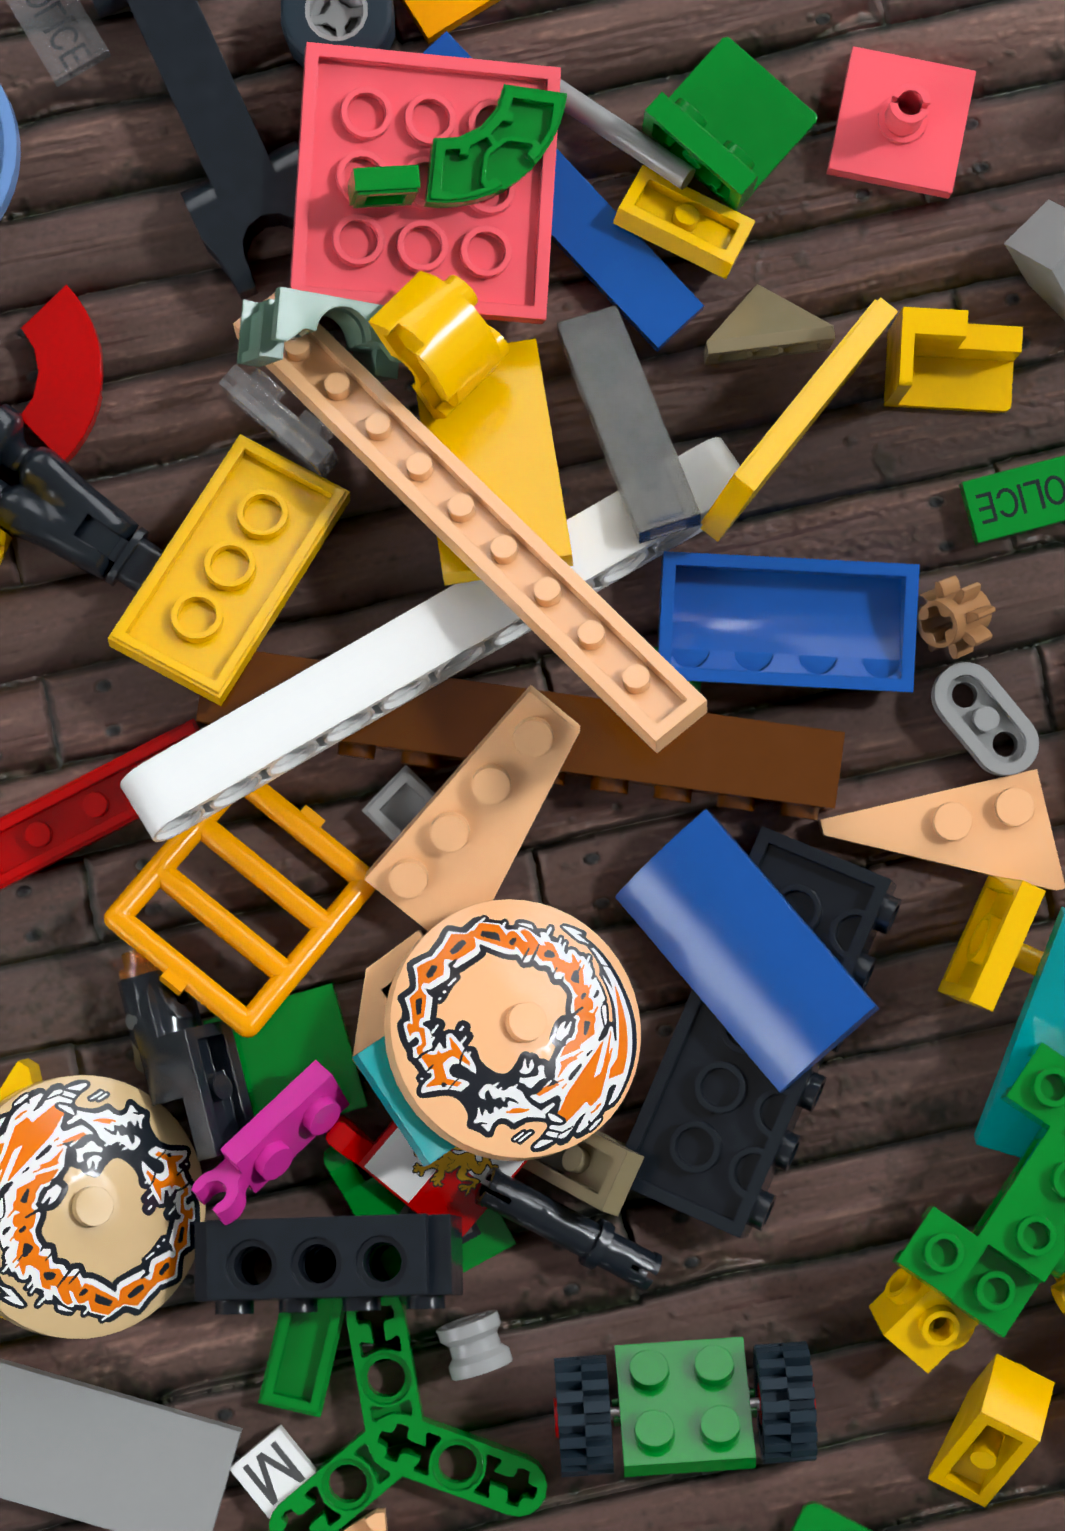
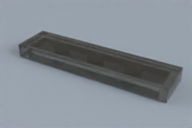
M617 305L558 322V338L639 544L701 525L700 510Z

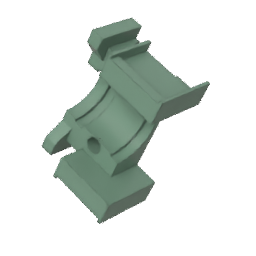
M281 286L276 288L275 300L268 299L260 303L247 300L242 301L237 364L262 367L282 360L284 342L307 335L308 332L317 331V326L322 316L333 319L340 326L346 339V350L352 351L353 357L380 383L391 379H398L399 363L402 362L390 355L368 322L384 305Z

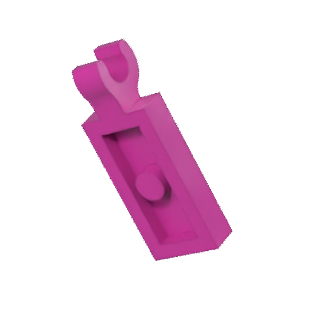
M317 1060L312 1062L220 1149L225 1159L213 1170L202 1174L195 1181L191 1190L203 1205L208 1203L214 1195L226 1192L224 1199L212 1209L224 1225L232 1223L242 1214L246 1205V1190L248 1187L256 1194L269 1180H274L281 1176L289 1168L293 1158L317 1135L324 1134L330 1130L337 1122L340 1113L350 1105L333 1075Z

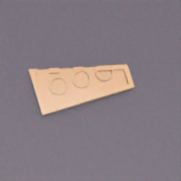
M530 685L366 872L364 880L427 931L448 916L464 908L493 901L580 733V725Z

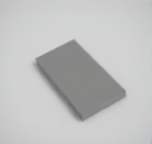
M0 1358V1498L112 1531L214 1530L230 1475V1468L234 1461L243 1428Z

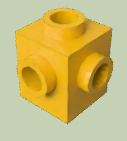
M902 1268L898 1269L890 1277L885 1291L869 1305L883 1336L927 1373L937 1366L951 1351L963 1347L971 1338L975 1327L979 1324Z

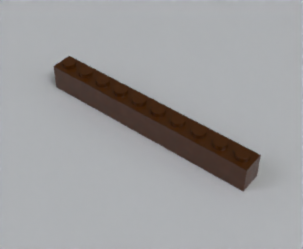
M256 651L222 706L201 695L199 696L196 721L202 725H210L321 660ZM448 678L338 742L337 755L375 760L376 749L401 752L400 764L438 769L439 757L464 761L527 688ZM538 690L580 725V733L553 785L564 786L566 775L591 778L590 790L628 795L630 783L654 787V799L691 803L692 792L718 796L716 807L754 812L756 801L781 804L780 816L818 821L819 810L830 811L835 809L845 732L706 713L666 747L656 753L601 698Z

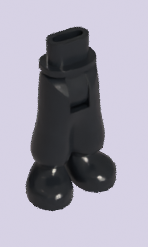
M8 404L2 405L0 407V466L18 478V484L11 486L0 479V529L38 545L94 576L103 579L107 575L105 581L112 587L119 581L137 593L164 550L147 539L149 535L148 530L143 527L138 529L139 524L91 486L55 451L47 447L33 448L27 445L24 440V423L21 413Z

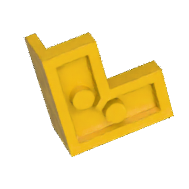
M903 307L887 333L884 406L1006 413L1011 408L1013 363L1022 353L1023 327L968 324L969 310Z

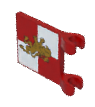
M340 1115L334 1126L326 1132V1140L329 1145L359 1165L417 1214H452L462 1217V1237L487 1209L484 1206L481 1207L475 1204V1198L481 1183L486 1186L489 1185V1181L485 1179L489 1170L492 1167H497L504 1174L514 1178L528 1161L490 1159L454 1147L436 1161L424 1167L394 1121L388 1125L375 1142L345 1115Z

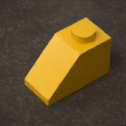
M996 1354L969 1388L932 1464L928 1479L986 1507L1039 1444L1055 1382L1029 1370L1022 1364L1015 1363Z

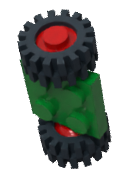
M743 1337L615 1345L618 1398L612 1399V1407H610L606 1355L554 1358L556 1398H553L556 1438L559 1437L562 1477L614 1474L611 1420H613L614 1427H620L624 1477L756 1468V1452L752 1418L757 1420L759 1446L761 1447L763 1464L816 1460L818 1452L817 1412L812 1365H810V1352L807 1342L754 1345L753 1379L755 1389H749Z

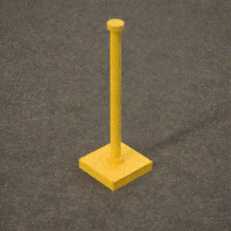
M988 875L937 991L960 1002L993 1011L1012 967L1035 976L1044 952L1023 942L1046 891L1024 880Z

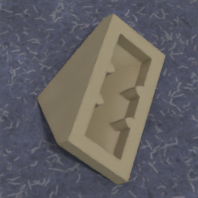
M757 284L707 340L703 351L704 365L827 351L835 340L834 326Z

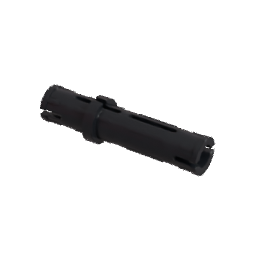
M492 1167L486 1174L485 1179L489 1181V1185L486 1186L481 1183L476 1194L475 1204L481 1207L484 1206L578 1255L579 1264L590 1270L598 1266L633 1284L643 1292L653 1283V1280L647 1277L649 1271L657 1276L662 1263L661 1254L655 1251L652 1252L616 1233L615 1226L611 1222L603 1218L595 1222L504 1174L497 1167Z

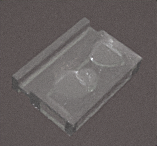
M235 364L219 382L223 392L234 405L312 472L325 478L338 464L339 460L334 448L327 443L334 436L333 432L308 410L305 409L297 417L279 401L286 394L285 391L259 368H256L249 376Z

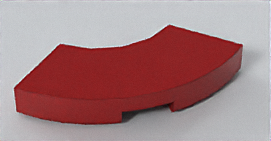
M66 284L21 327L34 348L38 367V377L33 398L21 415L23 422L50 449L69 463L81 449L95 425L103 398L104 375L103 352L97 330L81 301Z

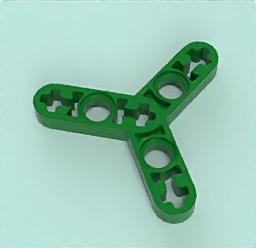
M400 1297L381 1298V1306L392 1305L394 1314L387 1316L384 1321L385 1339L388 1341L395 1336H399L401 1347L380 1346L368 1353H364L361 1342L373 1344L375 1340L373 1325L370 1320H360L358 1311L346 1312L365 1428L320 1465L315 1474L278 1504L272 1512L269 1531H284L289 1520L285 1513L286 1511L292 1509L294 1513L301 1515L310 1509L317 1500L316 1496L308 1492L314 1486L318 1487L324 1503L333 1511L339 1513V1515L334 1519H330L326 1508H324L311 1521L310 1531H339L401 1477H406L506 1515L517 1517L529 1515L540 1508L546 1498L547 1478L542 1465L529 1454L424 1416L405 1305ZM392 1359L403 1367L405 1382L397 1392L382 1394L371 1386L368 1379V1371L378 1360ZM397 1424H403L408 1427L407 1438L423 1446L426 1445L427 1433L439 1436L431 1449L429 1469L426 1470L416 1466L421 1459V1452L410 1448H402L398 1457L388 1454V1442L379 1437L381 1432L392 1433ZM463 1445L474 1453L477 1465L469 1477L461 1480L451 1479L441 1470L439 1458L443 1451L450 1446ZM491 1455L499 1458L494 1472L504 1476L514 1477L518 1468L529 1471V1483L536 1487L534 1493L523 1492L518 1501L508 1498V1486L491 1478L488 1492L478 1489L477 1487L485 1476L487 1456ZM350 1464L357 1466L366 1477V1490L355 1499L340 1498L330 1486L332 1472L341 1465Z

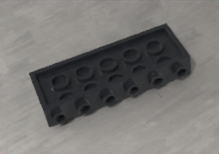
M761 826L749 857L862 989L865 990L877 960L868 955L877 932L886 935L889 933L902 900L893 896L897 885L887 877ZM692 989L625 1146L644 1156L630 1189L738 1238L748 1237L752 1227L762 1231L776 1201V1195L768 1192L777 1168L787 1172L801 1142L802 1136L793 1133L802 1109L812 1112L825 1086L827 1077L818 1073L824 1057L780 1093ZM843 1041L840 1042V1043H839L835 1048H833L831 1051L837 1053V1052L839 1051V1049H840V1047H841Z

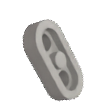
M970 662L954 664L939 674L931 691L933 708L979 766L996 776H1010L1026 770L1034 762L1038 754V733L1034 725L992 674L984 667ZM964 684L972 690L974 698L969 707L963 708L954 703L952 691L956 685ZM998 733H1005L1013 740L1014 749L1007 757L998 755L993 749V739Z

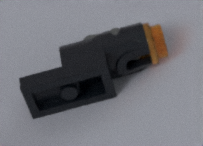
M136 950L121 954L124 970L118 972L120 981L117 984L126 1014V1026L131 1029L129 1032L133 1045L135 1067L138 1071L145 1074L152 1106L183 1099L198 1160L201 1161L223 1155L220 1149L254 1118L232 1028L223 1021L202 1025L197 1001L185 990L180 996L175 994L159 980L163 972Z

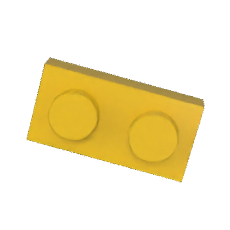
M642 165L617 210L613 224L727 279L751 233L755 220L689 187L681 190L647 166Z

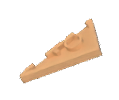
M1037 769L818 820L820 832L824 836L840 839L841 841L887 850L908 857L975 871L984 875L1024 880L1032 885L1051 891L1065 889L1064 878Z

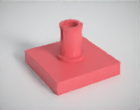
M853 46L849 57L826 174L949 199L953 192L976 71Z

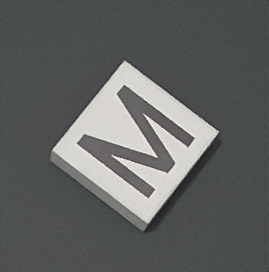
M281 1424L237 1459L230 1468L233 1475L269 1519L278 1504L315 1474L317 1470Z

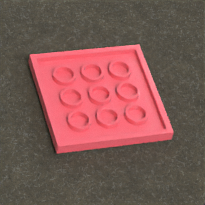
M307 42L304 55L290 288L385 305L421 270L437 276L443 281L450 275L458 276L464 280L477 296L478 303L474 308L483 319L543 324L547 316L557 132L534 168L518 183L503 193L488 200L461 207L432 208L424 207L430 148L434 138L460 137L480 127L495 110L504 84L560 92L561 67ZM419 165L421 188L411 205L353 208V206H349L347 183L353 168Z

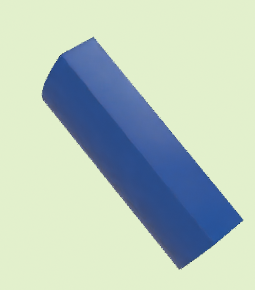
M664 551L661 558L658 653L687 681L912 693L914 690L920 564Z
M707 809L701 812L654 855L615 896L780 1093L786 1090L880 1009Z

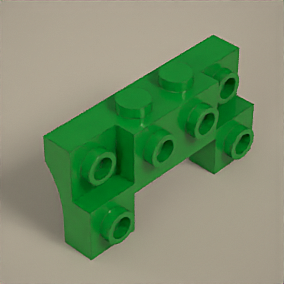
M1043 1042L1033 1047L1028 1055L1031 1058L1013 1085L1007 1087L1000 1098L1043 1128L1038 1130L972 1232L936 1207L930 1206L922 1215L923 1221L904 1250H899L892 1260L893 1263L951 1302L974 1321L996 1336L1003 1338L1039 1283H1045L1050 1274L1058 1279L1065 1272V1057Z

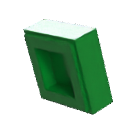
M419 165L353 168L347 183L349 206H353V208L411 205L421 188Z

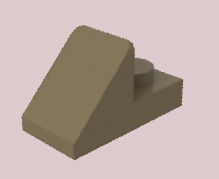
M597 1130L590 1137L573 1147L547 1157L528 1160L522 1168L598 1210L618 1217L644 1156L626 1148V1143Z

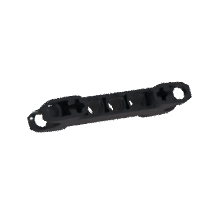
M92 0L100 19L128 6L130 7L209 179L181 192L182 198L207 252L229 277L241 300L243 301L258 294L255 280L250 271L247 253L253 238L264 229L284 226L290 229L294 227L298 143L295 140L267 153L197 0Z

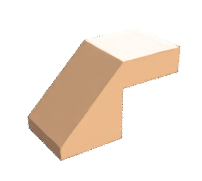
M421 930L412 934L366 968L353 1056L384 1036V1016L388 998L385 987L392 983L403 959L414 944L424 935Z

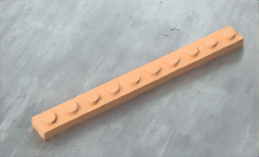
M275 293L272 294L271 296H269V297H268L267 299H265V300H268V299H274V300H275ZM241 318L233 323L238 340ZM318 323L317 331L308 332L307 335L284 342L283 359L265 366L656 753L661 751L707 713V699L323 326Z

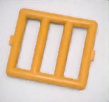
M268 784L251 792L244 798L348 882L347 886L327 910L217 822L231 806L229 805L181 834L168 839L104 914V923L112 932L163 972L159 980L178 996L185 990L230 1028L245 1038L255 1036L376 890L364 880L366 872L370 867L321 828L326 821L307 805L300 811ZM200 841L309 929L287 958L177 869ZM159 888L269 977L268 981L247 1006L242 1004L135 917Z

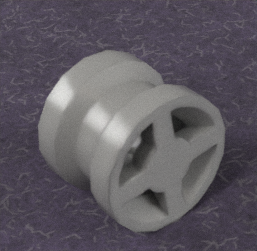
M488 1310L447 1323L436 1330L440 1343L449 1348L452 1357L448 1367L452 1380L457 1381L476 1377L512 1362L513 1357L510 1348L501 1343L497 1330L501 1324L498 1310Z

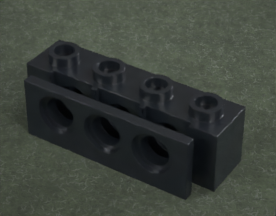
M423 1213L236 1219L228 1225H224L220 1220L195 1222V1301L215 1302V1315L254 1314V1301H278V1313L318 1312L317 1299H342V1311L381 1310V1298L406 1297L407 1310L445 1309V1296L463 1295L462 1217L452 1214L428 1215ZM390 1246H395L401 1255L402 1263L398 1274L388 1281L380 1272L379 1262L383 1252ZM330 1248L336 1257V1270L329 1280L323 1282L317 1274V1259L324 1250ZM265 1250L271 1257L272 1269L267 1280L259 1283L254 1275L253 1267L257 1256Z

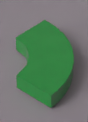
M504 84L495 110L480 127L460 137L434 138L430 148L424 207L453 208L476 204L503 193L518 183L540 161L553 141L565 110L567 93Z

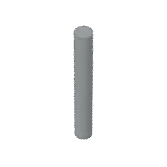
M562 79L560 80V93H567L565 113L681 190L687 187L696 172L695 167Z

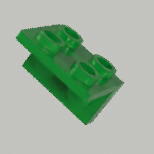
M723 37L670 97L661 92L646 108L642 131L652 140L695 167L694 177L729 208L738 211L813 128L818 117L812 109L731 38Z

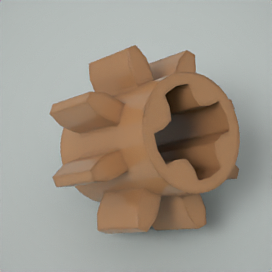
M956 575L935 582L934 589L918 595V603L922 607L917 614V628L922 639L929 644L928 650L930 652L948 646L951 657L958 659L973 652L974 646L984 643L993 637L987 627L991 622L992 613L996 610L994 606H991L987 596L980 591L981 584L979 582L960 588Z

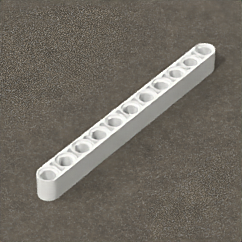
M715 437L700 443L567 520L573 557V566L570 567L596 593L661 556L664 551L673 549L703 531L700 529L702 526L701 521L733 474L740 467L722 438ZM482 580L454 584L143 762L122 779L120 787L153 841L162 842L171 839L531 631V629Z

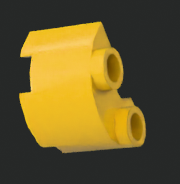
M420 270L368 322L390 355L400 360L412 372L415 382L411 386L434 419H445L497 367L499 362L509 353V346L504 337L497 330L489 326L474 308L478 303L477 296L464 280L458 276L450 275L443 281L437 276Z

